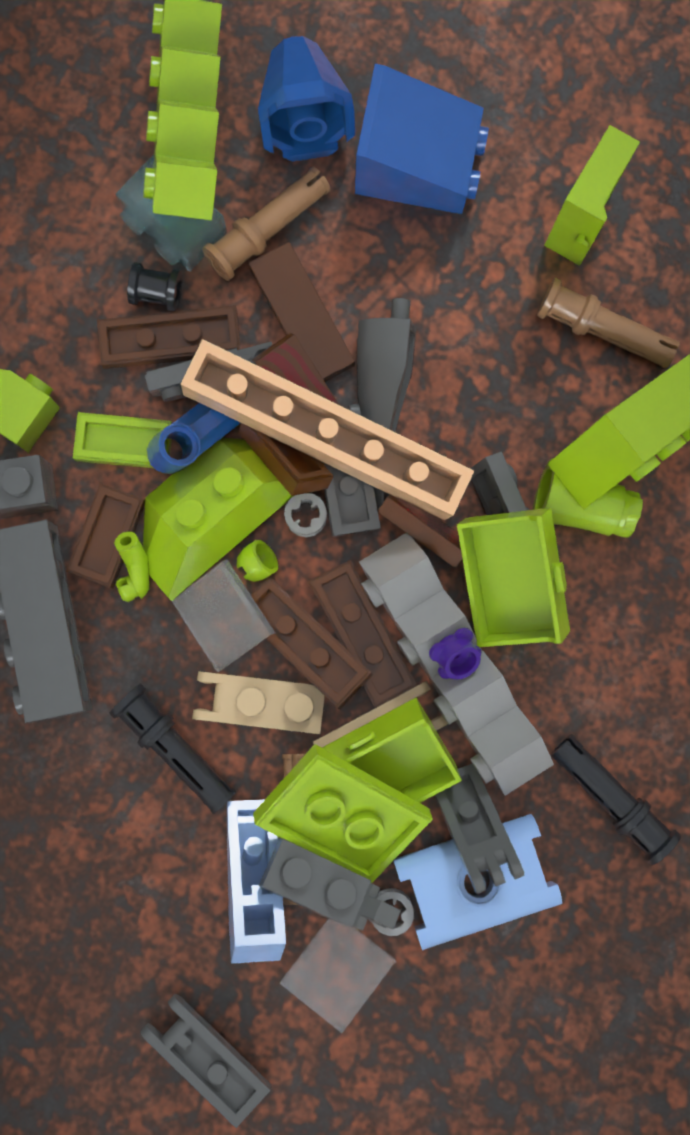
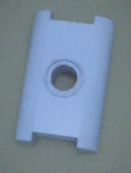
M532 814L502 823L520 860L525 876L514 879L507 863L500 865L505 883L495 887L489 874V886L481 894L474 895L466 891L464 880L467 872L453 839L397 857L394 860L400 882L410 879L424 923L414 926L422 950L562 904L558 884L553 881L546 882L532 839L541 836V833Z

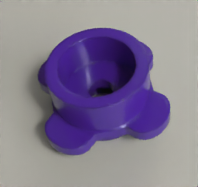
M460 628L454 634L446 636L431 647L429 657L432 661L438 663V674L441 678L464 679L478 668L481 662L482 651L473 644L472 639L474 635L469 628Z

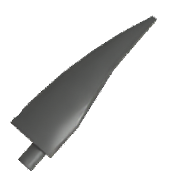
M405 298L392 299L390 318H370L358 322L356 357L357 399L361 416L395 433L406 391L413 373L416 328L409 318L411 301ZM374 487L377 509H379L385 501L387 493Z

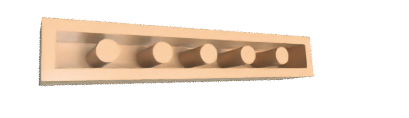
M202 339L181 382L184 396L442 520L454 516L474 473V470L204 339Z

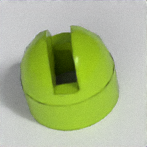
M255 540L240 551L236 566L237 569L243 567L246 572L243 578L256 582L264 580L277 572L278 561L272 549L264 541Z

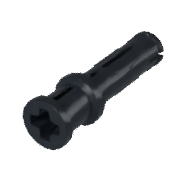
M140 683L109 714L114 719L120 717L139 737L138 745L141 748L145 747L147 750L152 748L203 801L210 811L215 814L232 798L236 791L231 789L173 728L175 722L170 713L163 714L144 694L146 688Z
M573 734L566 737L550 754L614 819V830L621 836L626 834L645 853L644 860L650 866L664 859L679 843L681 835L676 830L670 831L650 811L651 804L645 799H635L584 748Z

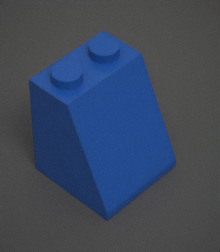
M375 64L356 154L355 194L462 214L466 198L475 200L481 171L472 170L474 156H483L486 147L489 127L480 126L484 108L385 65Z

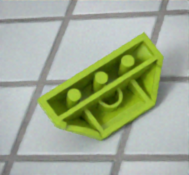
M221 438L198 456L193 463L172 474L145 497L143 548L148 557L149 575L171 601L293 497L245 440Z

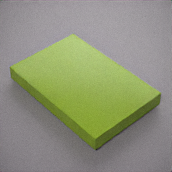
M316 744L311 747L253 812L255 825L371 880L370 883H373L433 820L428 807Z

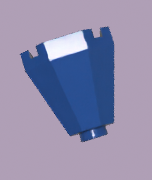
M293 36L283 39L271 51L258 105L264 149L274 153L273 146L282 150L283 158L292 162L330 156L338 150L337 141L345 135L346 142H348L355 136V113L352 95L317 43L304 36Z

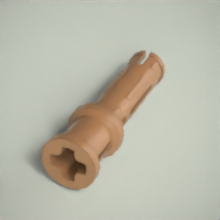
M311 167L306 174L250 219L245 217L242 219L238 218L232 223L233 229L216 243L211 244L208 242L202 247L203 253L214 270L223 279L229 281L235 276L234 270L253 255L259 257L265 252L264 249L267 247L266 241L323 195H327L331 191L324 175L318 180L316 177L320 175V171L315 167Z
M554 277L543 297L536 316L542 319L549 316L572 327V333L577 335H585L587 332L627 351L644 357L660 365L662 368L666 369L671 364L677 353L674 349H677L680 344L678 340L657 333L646 326L600 306L601 301L597 300V296L590 294L585 297L562 286V280Z

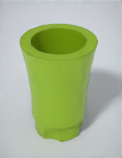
M547 463L537 487L532 510L551 507L554 525L589 530L607 536L614 534L629 538L634 533L636 524L641 516L643 499H641L640 493L626 490L625 486L617 484L583 510Z

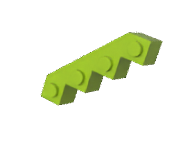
M163 0V4L154 3L152 33L160 34L159 57L151 56L149 86L157 87L156 112L148 111L146 141L155 142L153 168L145 167L143 198L152 199V212L155 214L212 220L217 177L214 156L219 112L216 109V98L221 58L217 55L222 11L221 3L204 0Z

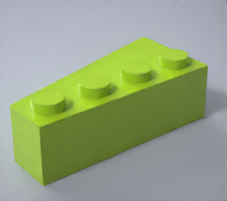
M690 354L605 414L548 463V466L583 510L627 476L631 475L637 482L661 464L656 458V454L661 461H664L685 445L686 441L690 440Z

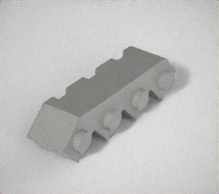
M405 533L359 561L368 578L361 583L365 593L375 608L383 604L403 636L402 639L397 641L403 654L412 666L419 662L439 694V697L433 701L443 718L449 725L456 721L476 753L470 760L485 784L494 780L502 793L507 795L553 766L554 763L541 735L519 709L503 675L482 649L481 662L476 671L470 676L454 680L451 678H441L438 674V663L432 661L429 657L431 647L446 636L454 634L460 628H469L471 631L472 629L466 616L443 589L428 556L408 533ZM474 635V636H473V639H472V642H473L474 645L477 646V642H476L477 639H476V637H475V635Z

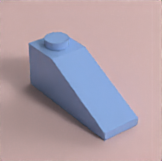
M264 800L227 802L228 916L231 964L279 961L286 945L283 897L259 886L278 842V836L254 823L253 812Z

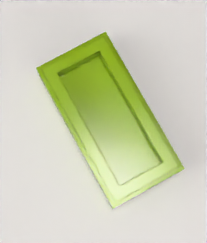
M78 412L73 459L78 462L154 468L147 457L148 444L155 435L171 425L172 421ZM166 439L164 443L165 450L169 456L172 439Z

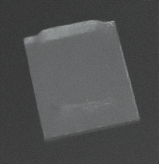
M228 560L222 561L172 600V603L217 672L228 667L275 633Z
M327 919L282 978L280 984L342 1033L394 965L396 959L357 928L345 927Z

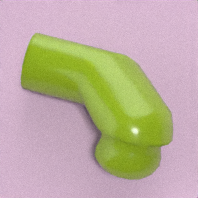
M129 531L123 532L118 535L114 544L126 565L129 575L118 578L116 586L122 600L131 602L137 597H140V599L144 598L150 590L148 557L137 535Z

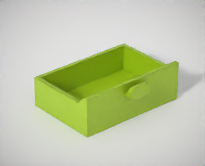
M609 125L568 194L544 246L575 264L581 265L607 219L604 206L640 141Z
M551 507L469 517L459 522L457 529L477 646L490 647L540 642L562 643L570 632L564 593L566 592L567 585L564 565L559 561Z
M417 698L402 704L322 747L419 803L462 781L455 761Z

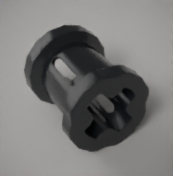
M134 262L128 278V303L138 305L140 301L166 305L169 311H176L182 292V270L173 269L171 273L144 269L142 263Z

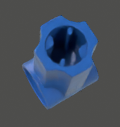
M198 403L152 438L147 448L148 460L157 471L164 474H174L193 463L198 456L238 426L240 422ZM166 439H173L180 444L183 454L181 460L174 459L167 454L164 444Z

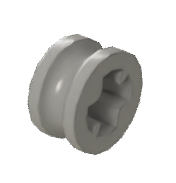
M313 493L295 495L288 501L285 506L284 516L291 532L301 537H311L321 532L327 520V511L320 497ZM303 503L312 504V511L316 508L319 510V518H313L310 527H300V519L295 522L292 519L293 512H299Z
M386 888L379 891L376 899L383 902L392 899L393 905L398 900L405 906L400 911L402 920L395 924L394 929L383 928L373 923L374 927L380 933L387 936H398L405 933L411 927L414 919V908L410 898L397 888Z

